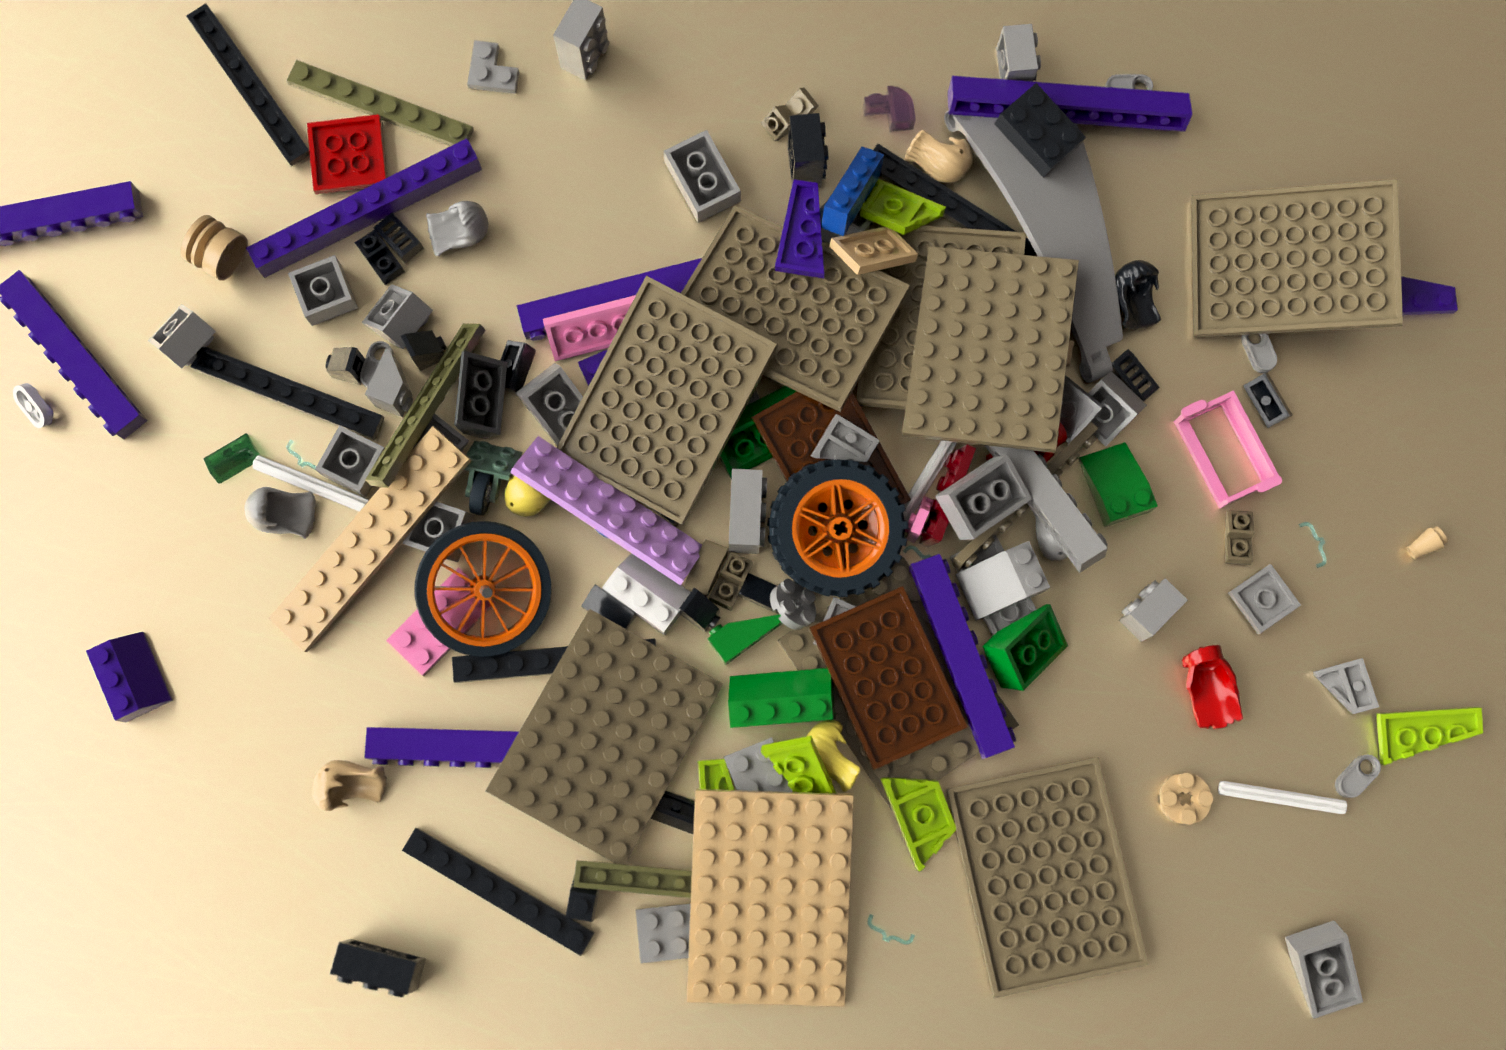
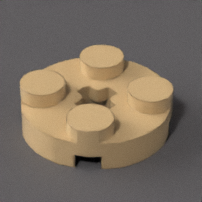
M1190 773L1170 776L1163 782L1159 790L1161 811L1169 820L1178 824L1190 825L1200 822L1208 815L1213 803V795L1206 782L1199 776ZM1180 793H1189L1191 803L1182 805L1180 803L1182 800L1179 796Z

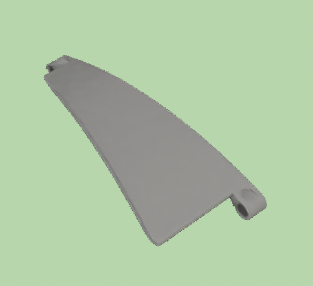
M947 111L944 115L947 128L951 132L960 131L965 135L970 146L1009 203L1037 256L1079 260L1071 331L1081 352L1079 370L1082 378L1087 383L1106 376L1110 371H1113L1112 362L1106 347L1120 342L1123 338L1108 235L1084 143L1082 142L1076 150L1043 178L995 126L994 123L997 118L950 115L949 111Z

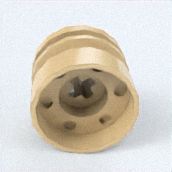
M203 215L186 232L180 252L181 257L186 262L192 263L197 268H203L207 274L218 280H226L242 263L247 251L248 241L245 235L226 227L222 222L217 221L210 215Z

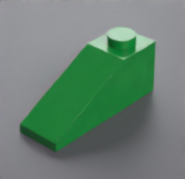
M781 615L732 622L725 626L719 624L709 632L711 636L707 640L723 663L727 665L783 623L778 619Z

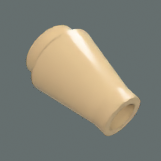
M1428 527L1406 548L1411 557L1416 560L1421 556L1443 549L1448 540L1439 527Z

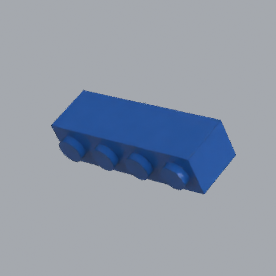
M863 146L860 148L824 206L821 228L841 236L846 234L880 177L884 154Z

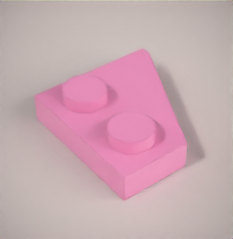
M924 496L917 513H912L909 517V529H905V532L908 533L907 541L915 544L929 514L932 499Z

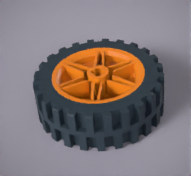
M841 459L818 461L803 467L797 473H793L785 485L781 486L777 491L778 495L775 501L771 503V515L767 520V526H769L768 541L773 549L772 554L781 565L784 573L804 588L829 597H848L850 594L859 595L865 593L864 590L870 587L875 588L880 585L879 581L884 576L889 577L893 572L891 568L895 562L899 563L902 558L899 554L902 546L907 545L908 539L904 538L905 529H909L908 521H905L903 514L906 511L905 505L900 503L898 499L899 492L896 488L891 487L886 476L880 475L874 471L875 468L869 465L860 464L858 461ZM847 499L852 501L850 509H845L843 502ZM822 502L827 505L825 512L818 510V505ZM861 520H865L868 524L864 530L858 528V522ZM843 522L844 532H838L836 535L837 530L833 529L834 525ZM810 526H815L817 529V533L813 536L808 533ZM849 544H856L857 551L855 553L849 552ZM824 547H831L832 554L830 556L823 554Z

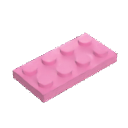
M636 295L543 319L554 360L558 361L609 348Z
M459 567L456 569L457 572L469 578ZM452 573L441 586L469 587L470 582ZM436 590L435 599L438 609L441 610L470 594V591ZM472 597L443 613V618L456 629L475 598ZM480 600L460 630L461 632L467 633L481 619ZM488 600L485 601V614L491 608ZM418 609L386 640L422 676H425L450 650V648L439 642L428 631L418 613Z

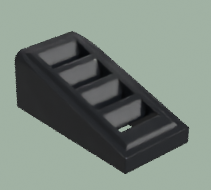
M392 212L373 227L404 263H407L424 249L421 242ZM393 221L395 224L384 232L382 229ZM397 228L400 229V230H399L395 235H393L391 238L388 237V235H390V234H391L393 231H395ZM403 234L406 235V236H405L402 240H400L397 244L394 243V241H396V240H397L399 237H401ZM410 240L411 243L401 250L400 247Z
M1129 349L1112 362V372L1143 402L1160 388ZM1127 362L1129 365L1122 370L1120 366ZM1133 369L1135 373L1129 378L1126 374ZM1140 376L1143 380L1135 386L1132 382ZM1147 383L1149 388L1141 394L1139 389Z

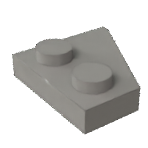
M835 414L812 452L811 457L867 462L880 440Z
M1363 658L1313 672V675L1351 714L1379 707Z

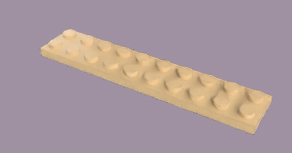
M432 426L410 452L408 459L403 463L389 488H379L268 619L303 652H308L472 460L441 431Z

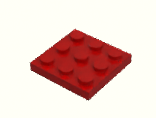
M379 114L307 123L312 183L315 194L364 189L387 178L382 123Z

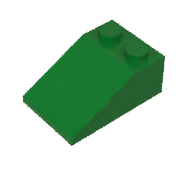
M1126 442L1078 458L1104 527L1149 513L1158 507L1150 484Z
M1046 604L999 630L982 647L1000 687L1024 691L1068 647V644L1051 605Z

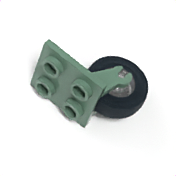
M486 441L473 442L466 454L472 461L464 469L469 471L465 497L470 498V513L483 516L488 510L490 503L495 504L501 480L509 481L512 475L510 472L521 458L523 452L516 451L511 447L491 445Z

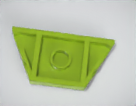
M878 179L860 209V216L905 235L942 217L946 207Z
M883 777L881 782L915 868L920 872L926 867L924 864L933 853L936 854L943 846V842L949 839L956 831L951 812L937 780Z

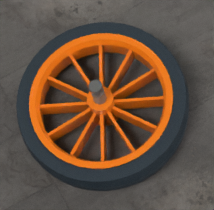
M470 522L447 531L428 548L416 573L415 601L418 613L428 631L448 648L471 656L499 655L522 645L542 624L551 600L550 573L538 547L520 531L497 522ZM483 541L482 575L478 576L462 546L472 542ZM487 541H492L507 547L490 575L486 576ZM458 548L475 576L472 580L443 563ZM510 549L514 550L525 564L493 581L492 578ZM443 566L470 582V586H435L440 567ZM528 569L531 587H495L496 584L521 570ZM435 590L470 591V594L441 610L437 607ZM495 591H531L526 610L523 611L495 594ZM474 597V601L456 629L443 618V613ZM491 598H497L523 615L514 625L507 629ZM480 600V636L461 632L460 630ZM486 600L489 601L505 631L495 635L484 636Z

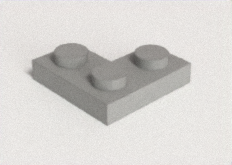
M474 40L467 83L469 89L516 94L519 69L497 65L498 43Z

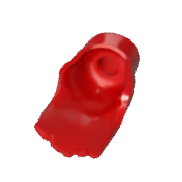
M1221 646L1199 647V649L1183 657V667L1188 668L1186 687L1190 694L1193 713L1198 727L1220 729L1227 727L1228 724H1233L1235 721H1241L1243 715L1236 675L1229 662L1224 659Z

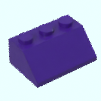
M144 632L110 639L86 650L115 721L129 722L173 701Z

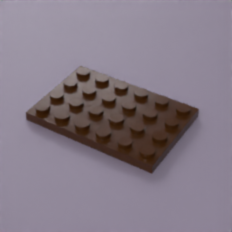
M795 392L751 417L786 482L793 473L799 472L809 464L823 460H834L813 458L811 454L835 414L877 438L853 392L841 412L804 394ZM878 442L868 461L858 462L863 465H869L875 468L874 471L880 475L886 476L891 487L896 488L899 492L898 499L900 503L905 504L911 498L881 443ZM849 499L843 502L844 508L850 509L852 501ZM822 502L818 505L820 512L827 510L826 503ZM865 520L858 522L859 529L868 525ZM843 522L834 525L833 529L837 530L836 535L838 532H844ZM811 526L812 529H813V531H814V533L816 534V533H817L816 527H815V526Z
M903 586L809 628L873 770L967 728V724Z

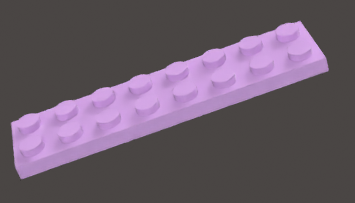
M539 436L516 462L510 472L679 585L682 584L700 557L699 551L702 544L627 494L598 479L591 470Z

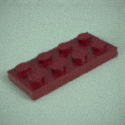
M965 445L957 449L953 454H949L945 462V467L947 468L945 476L940 477L936 486V490L939 491L938 494L966 476L976 448ZM932 499L929 511L930 516L919 535L921 536L919 544L926 547L942 541L949 522L937 499Z

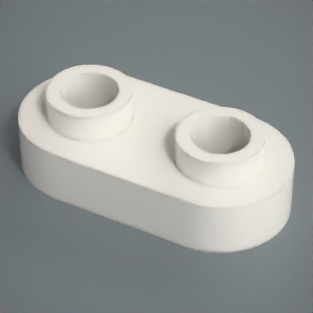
M29 383L14 387V400L30 422L37 428L50 425L54 415L53 410L38 394L37 389Z

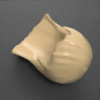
M921 130L911 141V145L906 151L905 161L917 163L930 177L939 182L954 183L962 179L971 168L973 152L966 139L959 140L950 137L949 140L955 144L949 145L937 141L925 130Z
M332 760L317 772L313 782L312 795L316 805L324 811H333L335 808L347 807L349 804L342 801L349 798H362L378 803L383 798L387 777L382 766L370 769L349 761Z

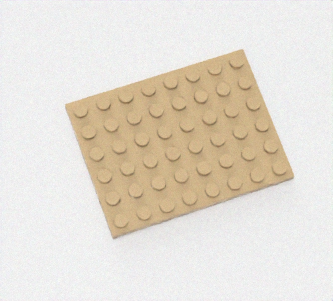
M695 789L687 1002L845 1007L853 794Z

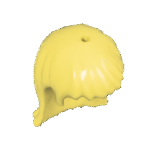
M512 475L504 492L505 506L512 513L523 517L536 515L551 500L515 475Z
M836 720L819 722L809 731L807 736L812 735L829 777L837 781L842 791L846 792L855 784L860 768L843 756L837 748L836 741L846 744V740L841 734L843 728L841 723Z

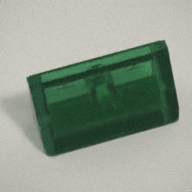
M245 433L203 459L211 476L220 484L253 465L254 459L260 453L249 435Z

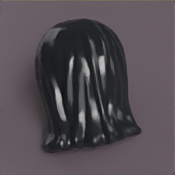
M1143 260L1129 262L1122 266L1115 274L1119 307L1125 315L1122 325L1127 329H1146L1161 321L1152 296L1153 285L1156 290L1159 289V271L1155 266Z

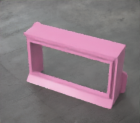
M1234 390L1207 403L1205 400H1199L1184 407L1181 410L1182 414L1173 421L1219 509L1256 491L1262 493L1282 483V478L1277 473ZM1220 406L1261 480L1260 483L1230 497L1227 495L1189 423V420Z

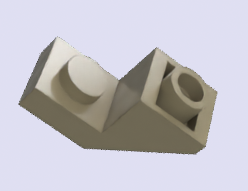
M799 88L786 105L775 106L761 124L773 140L778 141L788 134L790 116L812 114L819 105L806 88Z

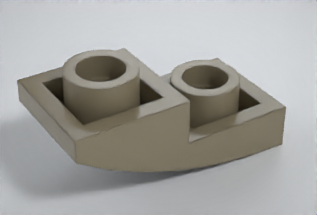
M1227 510L1225 522L1226 564L1251 565L1253 562L1251 539L1254 535L1253 512Z
M706 539L699 551L700 557L688 574L684 588L690 591L696 588L707 597L718 578V571L728 555L729 548Z
M730 552L709 600L732 611L739 591L753 565V561Z

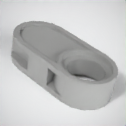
M1116 74L1109 77L1104 87L1135 89L1134 85L1141 82L1146 85L1147 90H1152L1153 82L1150 77L1143 74Z
M1259 334L1261 340L1258 344L1250 342L1248 335H1242L1241 341L1253 369L1258 373L1271 371L1276 366L1278 359L1268 334Z
M384 341L374 342L368 349L360 372V380L366 388H368L380 360L375 359L376 350L385 348L394 355L391 347Z
M1369 754L1355 758L1336 779L1335 789L1337 793L1345 798L1359 796L1379 775L1381 770L1379 760ZM1363 760L1371 762L1373 769L1370 774L1362 772L1360 765Z

